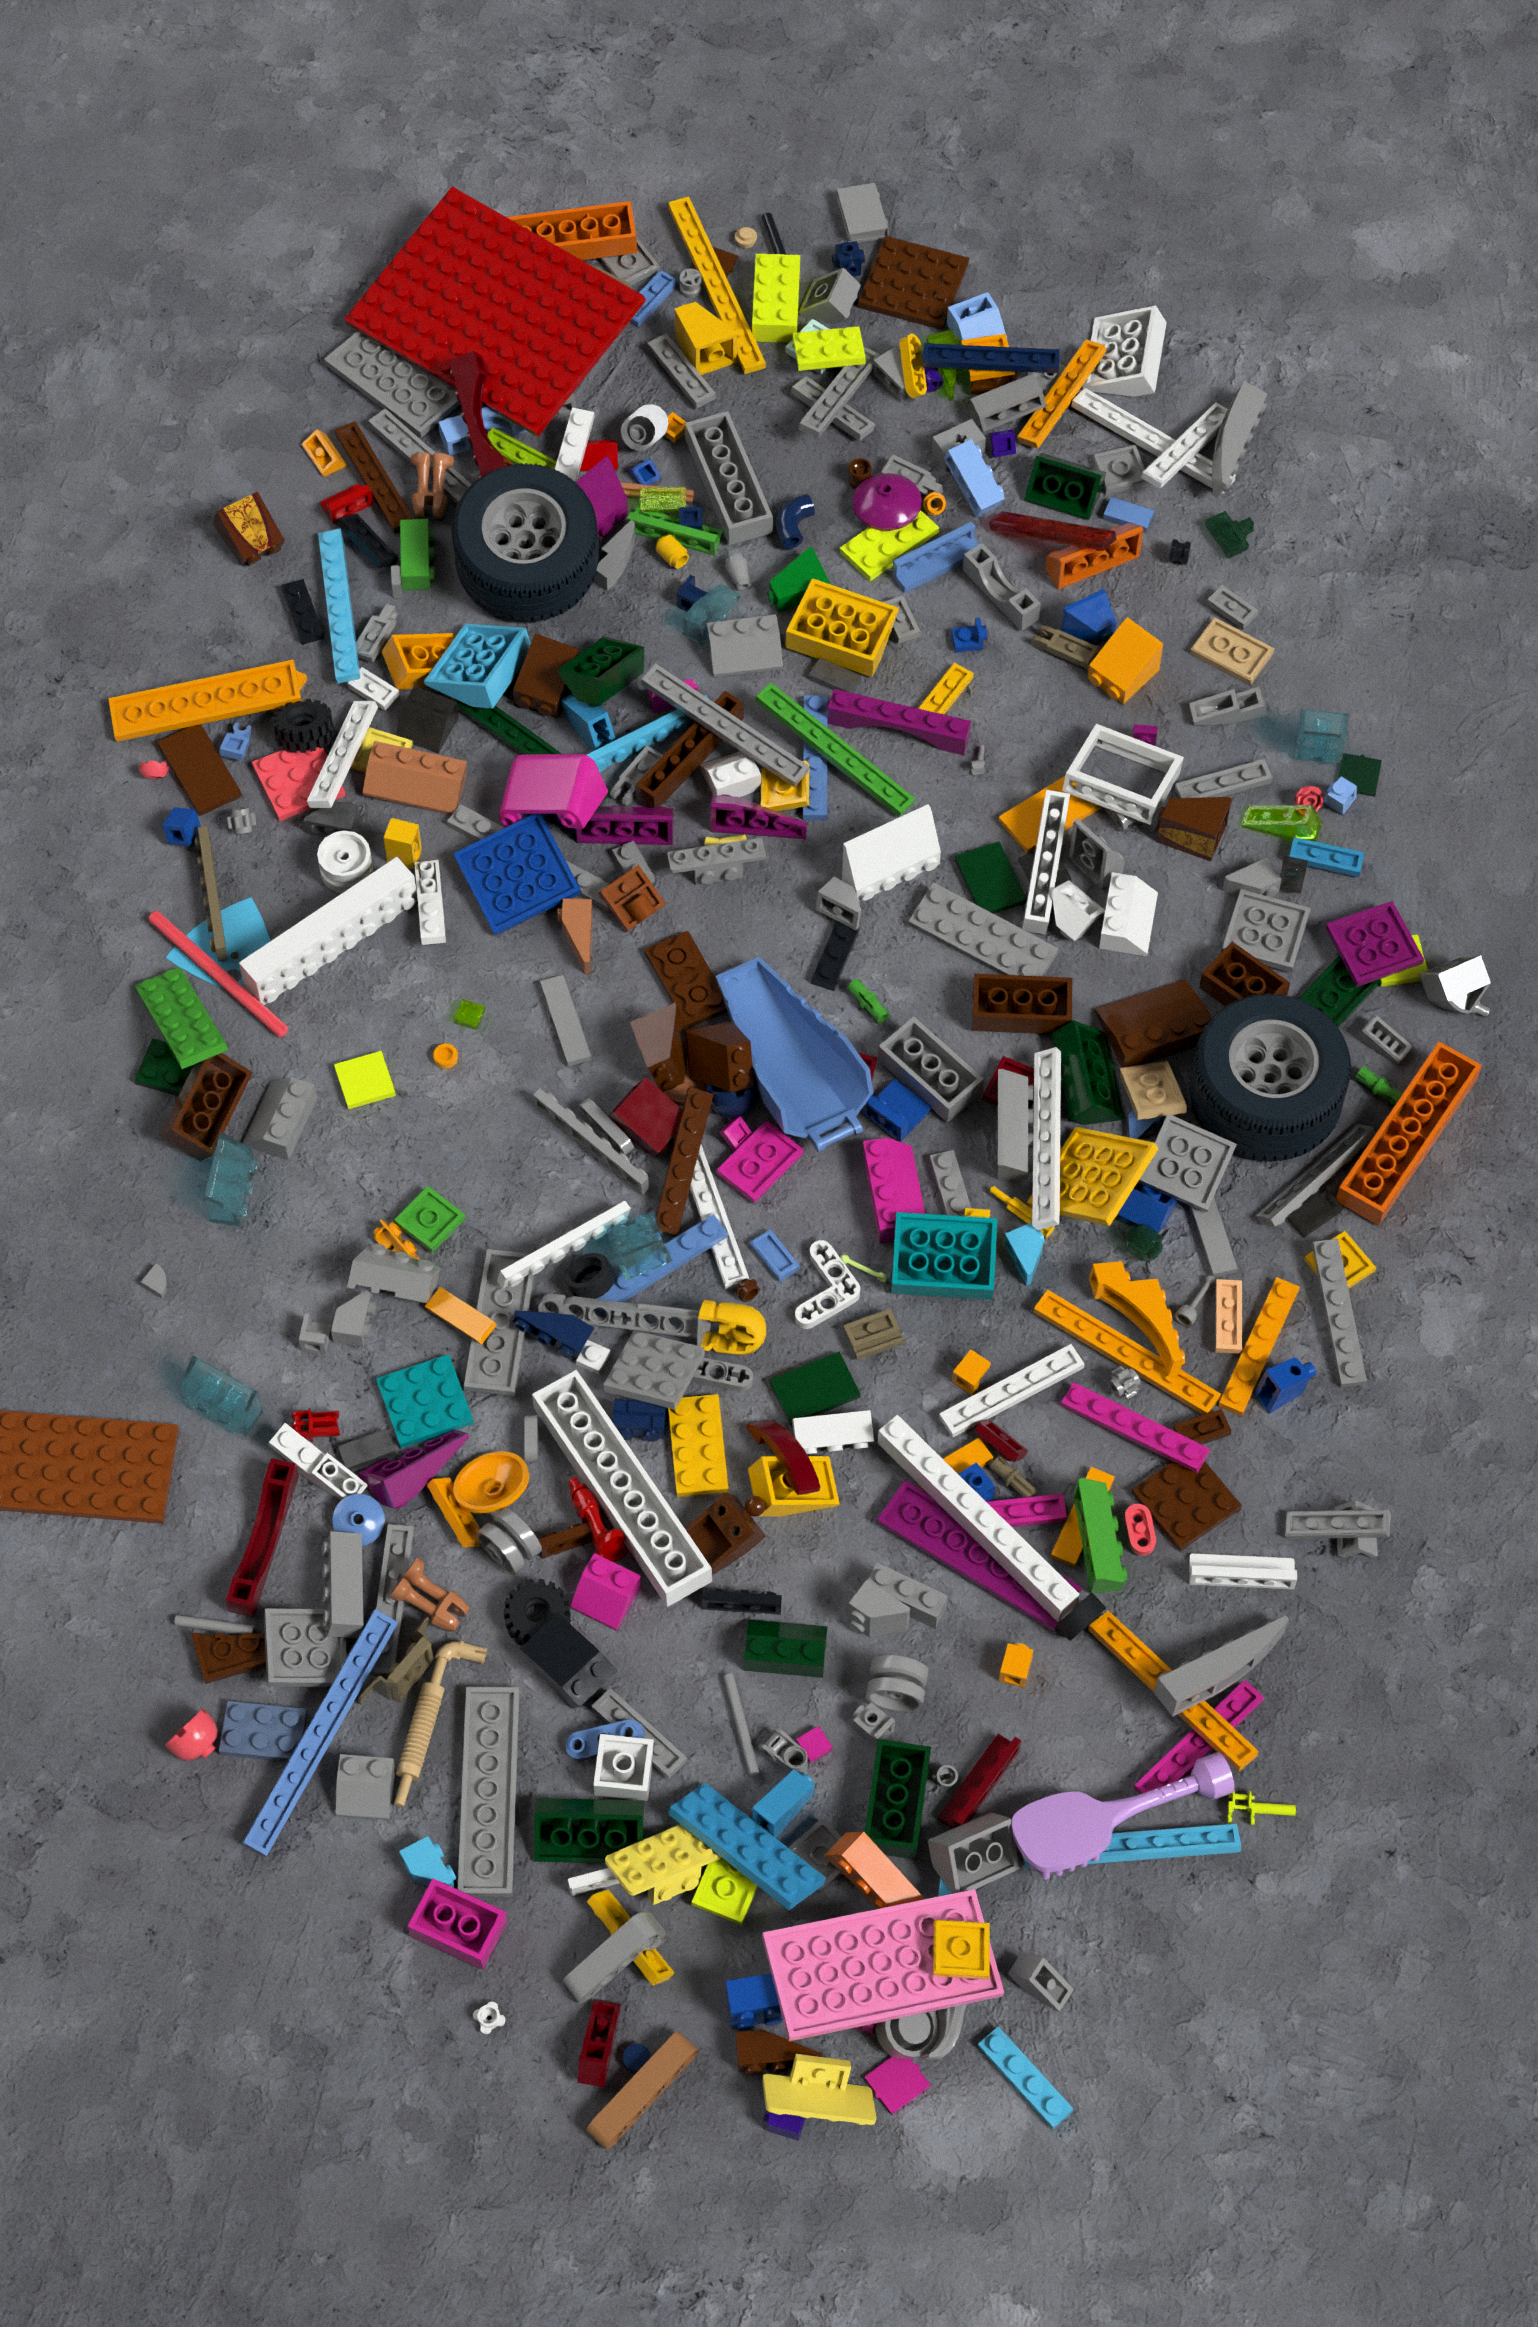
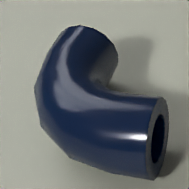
M808 494L798 496L785 503L777 514L775 529L778 540L784 549H793L801 544L803 536L798 528V523L805 518L815 515L814 505Z

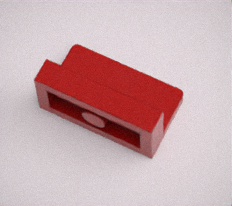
M588 440L580 471L591 470L606 456L610 459L614 470H617V440Z
M359 483L320 502L321 508L333 524L337 523L340 517L355 514L373 505L371 489L367 484L361 486Z

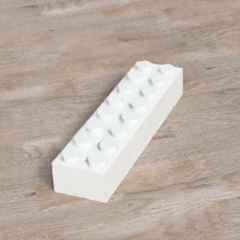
M396 857L239 962L245 989L263 1005L275 1001L281 993L287 989L294 988L306 976L313 975L318 968L334 961L340 953L346 949L353 948L364 937L371 936L377 928L385 923H390L404 910L411 909L418 901L414 875Z

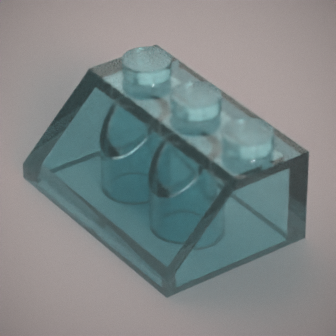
M219 1133L204 1202L210 1222L240 1226L241 1217L245 1218L247 1203L245 1199L246 1195H250L252 1191V1180H250L251 1173L256 1172L257 1158H254L252 1148L224 1133Z
M192 1356L179 1389L182 1403L191 1410L197 1409L203 1412V1415L212 1422L219 1421L224 1424L229 1432L235 1435L240 1433L246 1437L263 1414L258 1391L198 1357Z

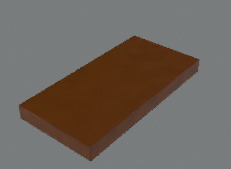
M201 724L188 727L157 741L158 747L199 816L242 797L239 787Z

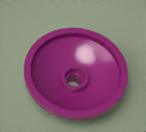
M882 473L867 478L859 484L853 495V510L857 518L866 526L882 531L897 530L910 524L918 516L922 503L920 491L915 483L902 475L893 473Z

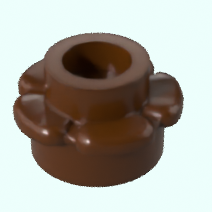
M743 1279L739 1282L736 1291L738 1298H742L745 1302L754 1299L760 1291V1288L756 1285L757 1281L755 1279Z

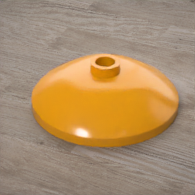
M497 1451L484 1454L469 1462L459 1472L453 1486L454 1496L463 1509L473 1513H492L502 1510L515 1502L524 1492L529 1482V1470L525 1461L514 1453Z

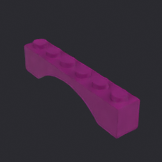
M837 689L833 690L828 705L827 724L848 729L865 726L897 729L918 736L942 751L965 755L970 738V720Z

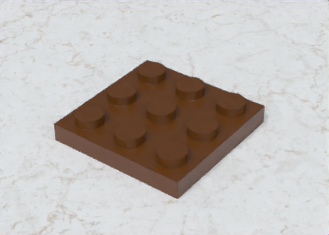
M1172 1461L1132 1489V1495L1140 1504L1150 1510L1152 1519L1179 1551H1182L1237 1513L1242 1507L1240 1502L1205 1461L1198 1473Z

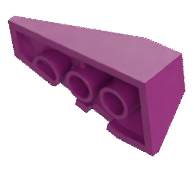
M726 794L713 795L711 801V832L806 839L807 823Z
M454 1429L426 1441L424 1448L412 1450L409 1448L402 1451L403 1457L391 1462L386 1458L359 1472V1477L368 1484V1489L381 1505L393 1509L401 1508L423 1489L469 1438L468 1433Z

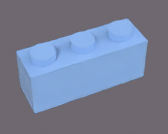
M971 439L948 450L943 459L975 516L978 517L999 507L1005 499L1004 491L999 484H996L991 467L985 464L982 459V452L979 446L975 445Z

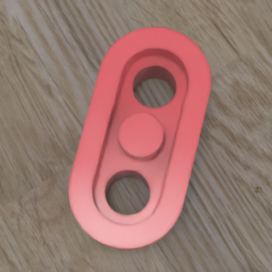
M1133 1504L1127 1508L1124 1517L1129 1546L1135 1554L1146 1556L1153 1552L1156 1545L1151 1512L1142 1504ZM1139 1517L1142 1521L1137 1523L1133 1518ZM1144 1541L1147 1545L1142 1547L1138 1545V1542Z

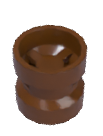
M858 458L849 464V485L855 490L859 484L871 477L872 466L868 460Z

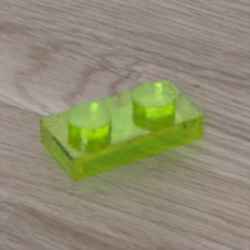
M686 487L640 488V513L679 512V507H686Z

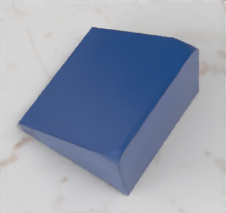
M651 458L628 471L630 476L641 485H650L662 478Z

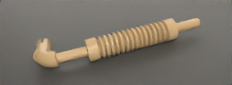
M461 1640L460 1642L453 1641L447 1643L437 1651L434 1657L436 1663L430 1683L425 1682L421 1686L420 1696L415 1707L416 1710L414 1711L407 1739L405 1740V1748H403L402 1757L397 1767L396 1775L401 1777L394 1805L404 1807L411 1782L419 1780L444 1694V1688L440 1686L446 1663L450 1662L452 1658L456 1660L462 1658L484 1665L488 1648L468 1644Z

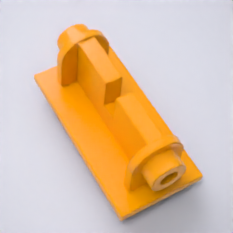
M381 1219L380 1222L383 1227H378L373 1231L374 1239L379 1244L384 1245L386 1249L394 1246L391 1251L405 1252L410 1257L421 1260L415 1253L417 1251L415 1245L408 1239L404 1240L400 1235L402 1230L394 1222L388 1223Z

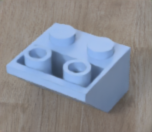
M988 292L948 307L947 326L959 345H961V340L1006 334L999 309Z

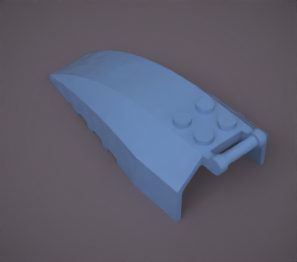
M760 957L717 975L716 980L731 1022L751 1041L753 1079L756 1082L761 1099L783 1132L810 1139L818 1153L825 1150L826 1146L847 1136L862 1133V1126L856 1116L874 1092L870 1069L848 1038L833 1024L827 1023L820 1016L819 1011L815 1008L812 1009L806 1003L805 998L797 995L791 989V986L785 980H782L779 974ZM847 1122L849 1124L848 1126H845L837 1131H834L824 1137L819 1136Z

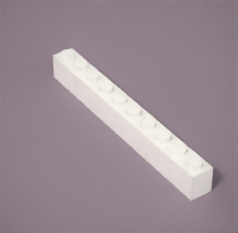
M898 1415L878 1430V1444L1057 1622L1061 1621L1077 1606L1079 1593Z

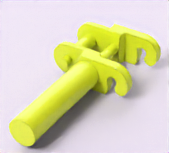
M1234 1790L1232 1794L1228 1795V1798H1231L1227 1809L1228 1824L1232 1823L1231 1815L1234 1809L1248 1810L1250 1813V1825L1255 1824V1813L1296 1815V1805L1252 1802L1254 1796H1252L1251 1791L1248 1794H1235ZM1235 1799L1248 1800V1806L1235 1805Z

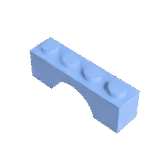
M487 407L482 408L485 429L492 427L503 429L512 436L528 432ZM461 415L438 422L440 437L448 455L452 456L471 449V444L467 437L468 427Z

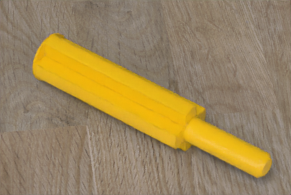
M995 1186L990 1188V1192L1008 1205L1006 1209L1026 1224L1032 1222V1209L1016 1197L1011 1199ZM1055 1226L1044 1228L1040 1231L1045 1238H1048L1053 1233Z

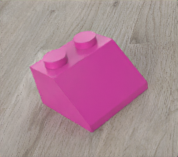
M594 1553L581 1575L570 1608L617 1631L641 1589V1575Z

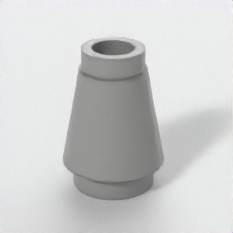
M742 554L728 557L725 561V569L737 590L741 591L749 588L747 559Z

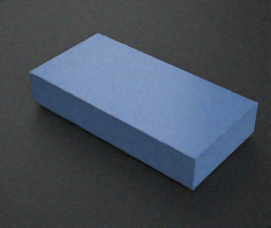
M1111 497L1103 514V519L1121 525L1127 523L1142 526L1143 532L1146 533L1154 516V510Z
M771 1229L750 1241V1247L779 1282L800 1269L798 1262Z

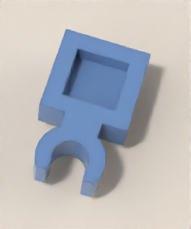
M236 722L233 725V734L227 732L222 742L220 755L243 761L250 745L251 726L248 725L246 730H239V722Z

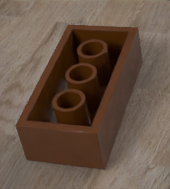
M974 973L972 1031L1052 1034L1072 1022L1073 978Z
M223 1053L194 1064L159 1136L199 1161L212 1156L253 1072Z

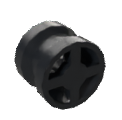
M1173 539L1169 562L1180 561L1182 564L1187 565L1191 542L1181 543L1178 539Z

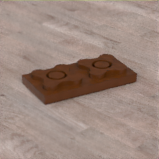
M689 931L644 949V953L672 1003H676L689 1028L728 1012L717 980Z

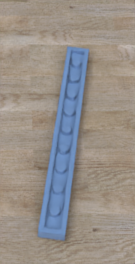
M376 1609L373 1610L242 1844L264 1857L268 1855L398 1624L397 1621Z

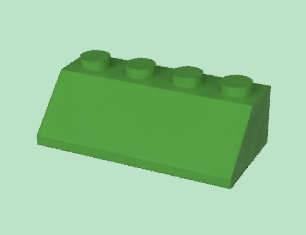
M1080 1478L1077 1480L1073 1498L1082 1540L1090 1594L1122 1590L1124 1581H1127V1571L1125 1565L1121 1566L1120 1556H1123L1121 1541L1116 1540L1115 1531H1118L1117 1517L1112 1516L1111 1507L1114 1506L1112 1491L1107 1490V1484L1104 1482Z

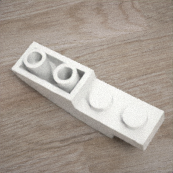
M439 860L414 862L422 945L446 943Z
M286 1423L268 1443L272 1449L288 1460L287 1462L296 1463L300 1474L340 1500L353 1494H361L368 1486V1484L327 1453L325 1455Z

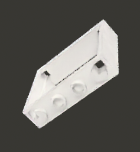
M1096 724L1066 772L1062 791L1151 825L1180 775L1184 757ZM1094 746L1167 773L1153 798H1147L1080 772Z

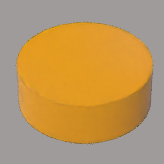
M447 1043L438 1045L433 1051V1059L436 1066L441 1069L454 1067L458 1061L457 1049Z

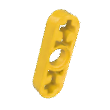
M909 334L900 339L899 345L905 390L911 398L916 399L926 393L927 386L920 340L916 335Z

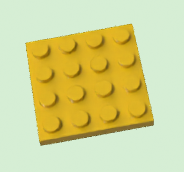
M1075 1127L1060 1150L1059 1215L1110 1226L1158 1151L1157 1145L1154 1142ZM1033 1193L1027 1201L1031 1209H1033Z

